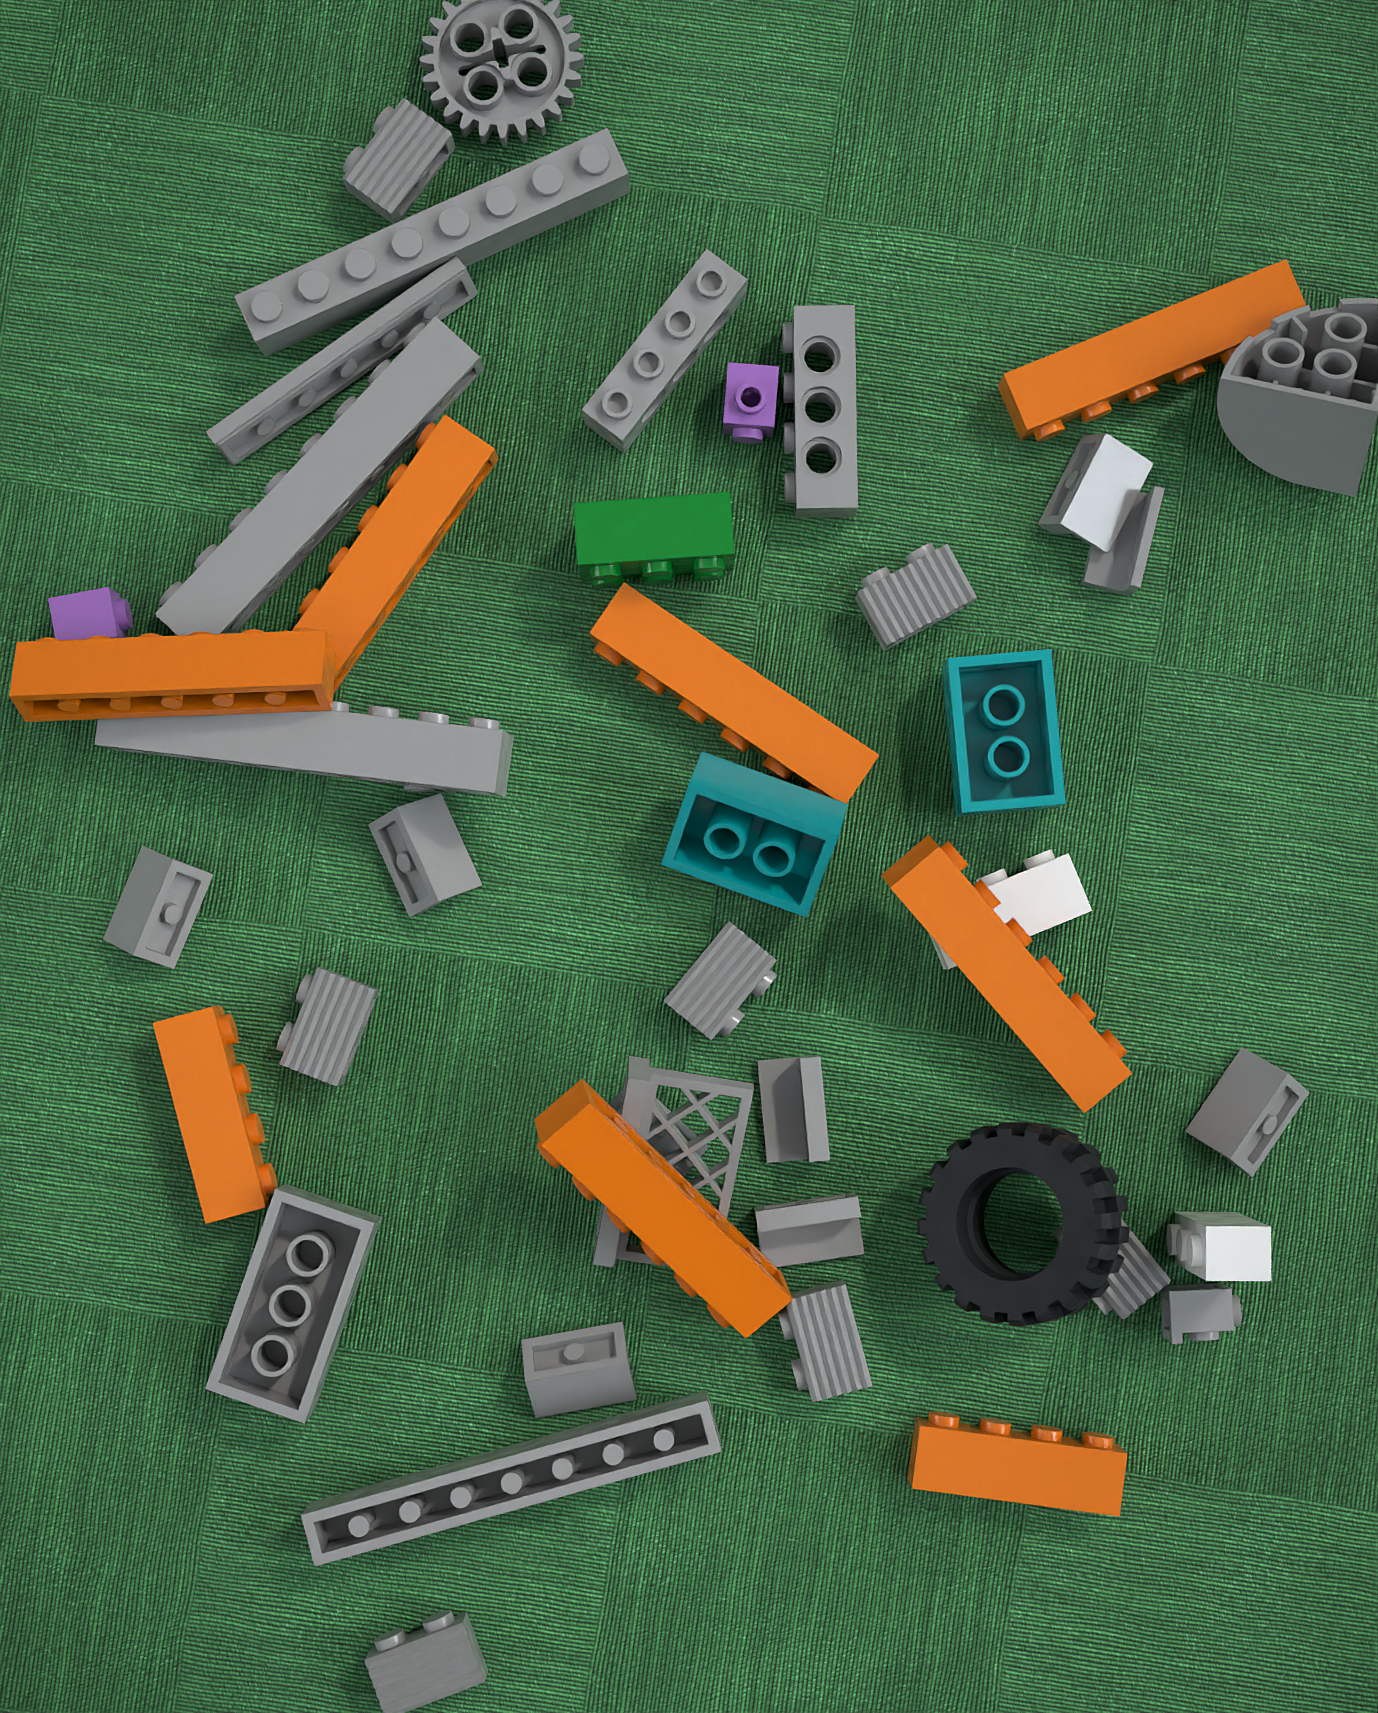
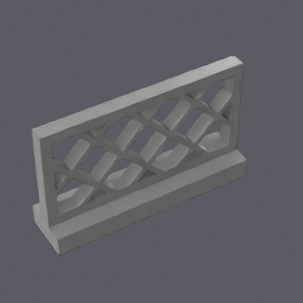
M629 1056L618 1114L646 1141L667 1129L680 1147L664 1158L673 1165L687 1156L701 1173L690 1180L689 1183L696 1190L708 1183L719 1196L718 1203L714 1207L727 1219L754 1093V1084L650 1067V1059ZM658 1085L681 1088L689 1101L666 1114L656 1101ZM695 1091H701L702 1093L697 1095ZM718 1095L740 1098L737 1111L720 1122L716 1120L705 1105V1103ZM697 1109L711 1128L692 1140L687 1141L674 1123ZM654 1113L659 1120L651 1124L652 1114ZM734 1127L732 1137L730 1138L726 1131ZM718 1137L729 1151L728 1157L709 1169L695 1150ZM724 1173L721 1185V1183L717 1180V1177ZM601 1202L594 1237L593 1265L614 1267L615 1259L656 1265L641 1246L627 1244L629 1232L624 1234L613 1224L606 1213L607 1207ZM665 1262L661 1265L669 1267Z

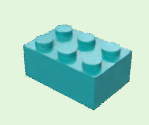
M1051 649L947 658L941 667L955 817L1054 809L1066 804Z
M702 751L689 782L661 865L807 918L838 840L848 804Z

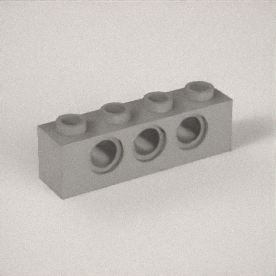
M706 249L583 407L584 424L625 453L744 300L747 292V279Z
M855 305L793 306L792 322L782 323L783 353H792V372H783V403H793V422H784V453H793L794 473H785L784 475L785 504L794 503V518L855 517L858 509ZM820 352L830 358L832 367L825 372H815L808 368L805 358L812 353ZM814 402H822L831 408L833 417L827 422L817 423L807 416L805 409ZM823 452L832 458L834 467L827 473H816L808 467L806 458L812 453Z

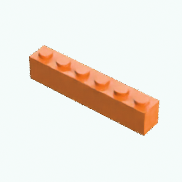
M1285 259L1004 373L998 384V389L1020 441L1035 436L1036 441L1041 442L1065 431L1063 424L1079 417H1082L1084 423L1094 421L1112 411L1110 405L1128 398L1130 404H1135L1159 392L1157 385L1175 379L1177 385L1190 382L1206 373L1204 366L1222 360L1225 366L1233 352L1248 336L1256 337L1270 327L1272 319L1291 310L1306 306V303L1288 261Z
M445 414L437 425L431 422L423 430L415 445L419 449L418 453L408 466L402 463L394 471L386 486V489L390 491L379 508L372 505L366 511L357 526V530L361 533L350 549L344 546L337 552L328 567V572L332 575L321 590L317 588L311 590L299 608L298 613L302 617L293 630L307 627L315 630H326L336 655L334 693L499 460L495 448Z
M626 583L622 584L589 632L591 640L597 643L593 651L598 656L617 668L622 661L639 672L635 678L638 683L658 696H661L663 691L666 690L681 700L677 708L682 713L703 725L706 719L715 723L723 729L719 736L721 739L742 753H745L750 747L766 759L762 766L783 781L787 782L793 776L805 784L808 790L847 804L879 757V754Z
M307 627L280 632H264L249 629L241 633L212 634L198 631L190 635L161 636L146 633L139 637L110 638L95 635L88 639L59 640L44 637L37 641L16 643L9 697L25 722L332 711L336 655L326 630H315Z
M927 835L880 876L1078 1107L1086 1113L1132 1074L1121 1061V1058L1128 1052L1108 1029L1099 1035L1089 1022L1097 1015L1077 992L1069 998L1064 994L1058 984L1065 978L1046 955L1036 961L1026 947L1033 940L1013 917L1004 923L996 914L994 909L1001 902L980 879L972 885L962 874L961 871L968 866V863L951 843L947 841L939 847Z
M583 1079L578 1081L534 1119L540 1140L536 1143V1146L543 1158L554 1168L563 1165L573 1175L571 1179L579 1192L591 1202L596 1198L607 1207L606 1213L613 1224L624 1234L632 1231L641 1239L640 1245L647 1256L658 1266L665 1262L674 1271L673 1274L677 1283L689 1296L695 1297L699 1294L707 1302L706 1306L710 1314L723 1328L732 1325L746 1339L793 1300L782 1272Z

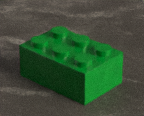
M730 492L573 503L577 564L582 582L592 581V588L607 589L622 586V579L642 578L645 585H662L672 583L673 575L693 574L694 581H715L723 579L724 572L733 571L735 552Z

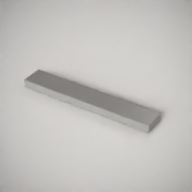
M457 256L453 257L206 431L214 445L230 465L235 466L403 348L404 339L416 325L421 322L427 325L435 316L442 320L474 298L478 291L466 267Z

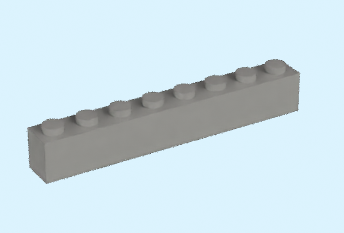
M605 128L241 292L234 297L255 343L263 355L267 357L394 300L455 256L467 267L630 193L629 173L608 128Z
M436 316L427 325L423 322L416 325L403 341L404 350L392 362L389 359L384 360L371 373L368 379L371 385L358 398L351 396L341 404L333 417L336 422L324 435L316 433L302 446L299 451L301 459L288 473L285 470L278 472L268 482L264 489L266 496L254 509L250 507L245 508L234 518L229 526V530L232 532L219 546L212 544L199 555L194 563V567L197 568L196 571L184 583L178 581L165 591L159 600V604L162 607L155 615L177 636L190 635L198 631L212 634L237 633L417 442L427 425L431 422L434 423L481 374L484 367L480 356Z
M333 701L332 711L98 719L94 745L115 751L506 798L514 736L504 730H499L500 722L490 719L471 717L469 718L468 726L449 724L450 716L439 713L419 712L418 720L399 718L400 710L369 706L368 714L349 712L350 704Z
M706 1390L309 1503L301 1514L315 1567L722 1452L721 1438L708 1391Z

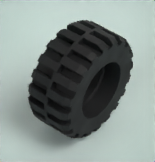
M1005 1122L999 1123L998 1126H983L970 1132L968 1140L957 1139L946 1149L949 1156L947 1161H936L928 1173L932 1179L936 1180L933 1188H922L918 1203L927 1206L926 1218L917 1219V1234H927L929 1247L921 1250L925 1264L937 1265L940 1273L934 1277V1281L943 1292L954 1291L957 1294L954 1298V1303L966 1312L979 1311L981 1320L993 1324L1007 1322L1010 1326H1029L1060 1320L1062 1317L1076 1314L1088 1307L1090 1299L1101 1297L1110 1286L1106 1279L1110 1274L1118 1273L1124 1261V1257L1118 1254L1120 1244L1129 1243L1130 1227L1121 1226V1212L1129 1211L1126 1195L1117 1196L1113 1185L1120 1181L1113 1167H1103L1099 1162L1102 1154L1092 1144H1082L1078 1141L1077 1134L1062 1128H1052L1050 1124ZM1015 1173H1028L1041 1178L1056 1195L1063 1214L1064 1232L1056 1256L1046 1268L1033 1273L1015 1272L1004 1265L992 1251L984 1228L985 1207L991 1192L1003 1178Z

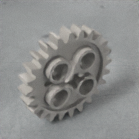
M460 0L461 4L458 7L443 1L441 4L446 20L435 17L430 18L431 29L437 36L429 35L422 37L424 49L431 54L421 56L420 64L422 70L431 72L425 75L422 80L425 90L435 91L430 97L433 108L438 109L447 106L443 113L445 123L449 125L461 118L460 131L462 136L466 137L476 127L479 129L482 144H486L491 133L495 132L499 134L502 146H507L511 132H517L522 143H527V128L532 126L544 136L546 134L544 119L547 116L561 123L563 121L562 112L558 105L560 103L565 106H574V94L568 88L582 87V77L574 70L584 67V56L581 53L574 52L582 47L581 37L579 33H569L574 28L571 15L559 17L561 12L560 1L553 0L544 6V0ZM524 24L532 29L528 36L521 39L512 38L507 34L515 25ZM468 38H477L484 42L482 47L475 52L468 53L459 49L461 43ZM538 48L546 50L544 54L536 53ZM505 56L509 66L499 68L496 59ZM461 70L469 71L466 76L459 75ZM537 71L546 76L542 84L534 87L526 86L521 82L524 75L529 72ZM482 85H490L497 89V93L488 100L481 101L472 96L473 92Z

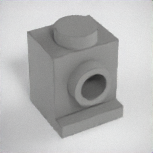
M1221 1282L1166 1285L1160 1290L1162 1335L1172 1344H1183L1182 1333L1188 1334V1340L1211 1341L1219 1339V1331H1234V1327L1241 1326L1242 1312L1239 1297L1232 1295V1288Z

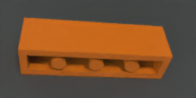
M212 1006L154 1022L153 1027L205 1224L268 1207L273 1197L272 1194L278 1188V1183L272 1164L270 1162L264 1164L259 1144L265 1142L264 1129L258 1113H250L246 1094L252 1092L251 1080L245 1064H237L232 1044L238 1043L239 1037L231 1013L224 1015L222 1006Z
M929 1411L928 1418L915 1417L907 1477L912 1489L1120 1517L1127 1453L1119 1444H1114V1437L1098 1432H1083L1082 1439L1062 1437V1429L1046 1425H1032L1031 1432L1011 1430L1010 1422L994 1418H980V1425L959 1423V1415L942 1411Z

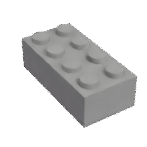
M288 1184L276 1188L205 1389L305 1424L313 1415L382 1217Z

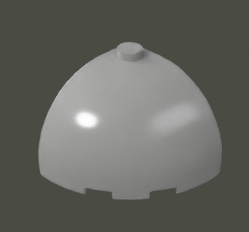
M1346 298L1339 300L1338 307L1311 311L1309 305L1291 310L1272 319L1270 327L1256 337L1248 336L1233 352L1220 377L1217 393V412L1225 434L1236 449L1248 460L1266 472L1286 481L1356 497L1378 416V299Z

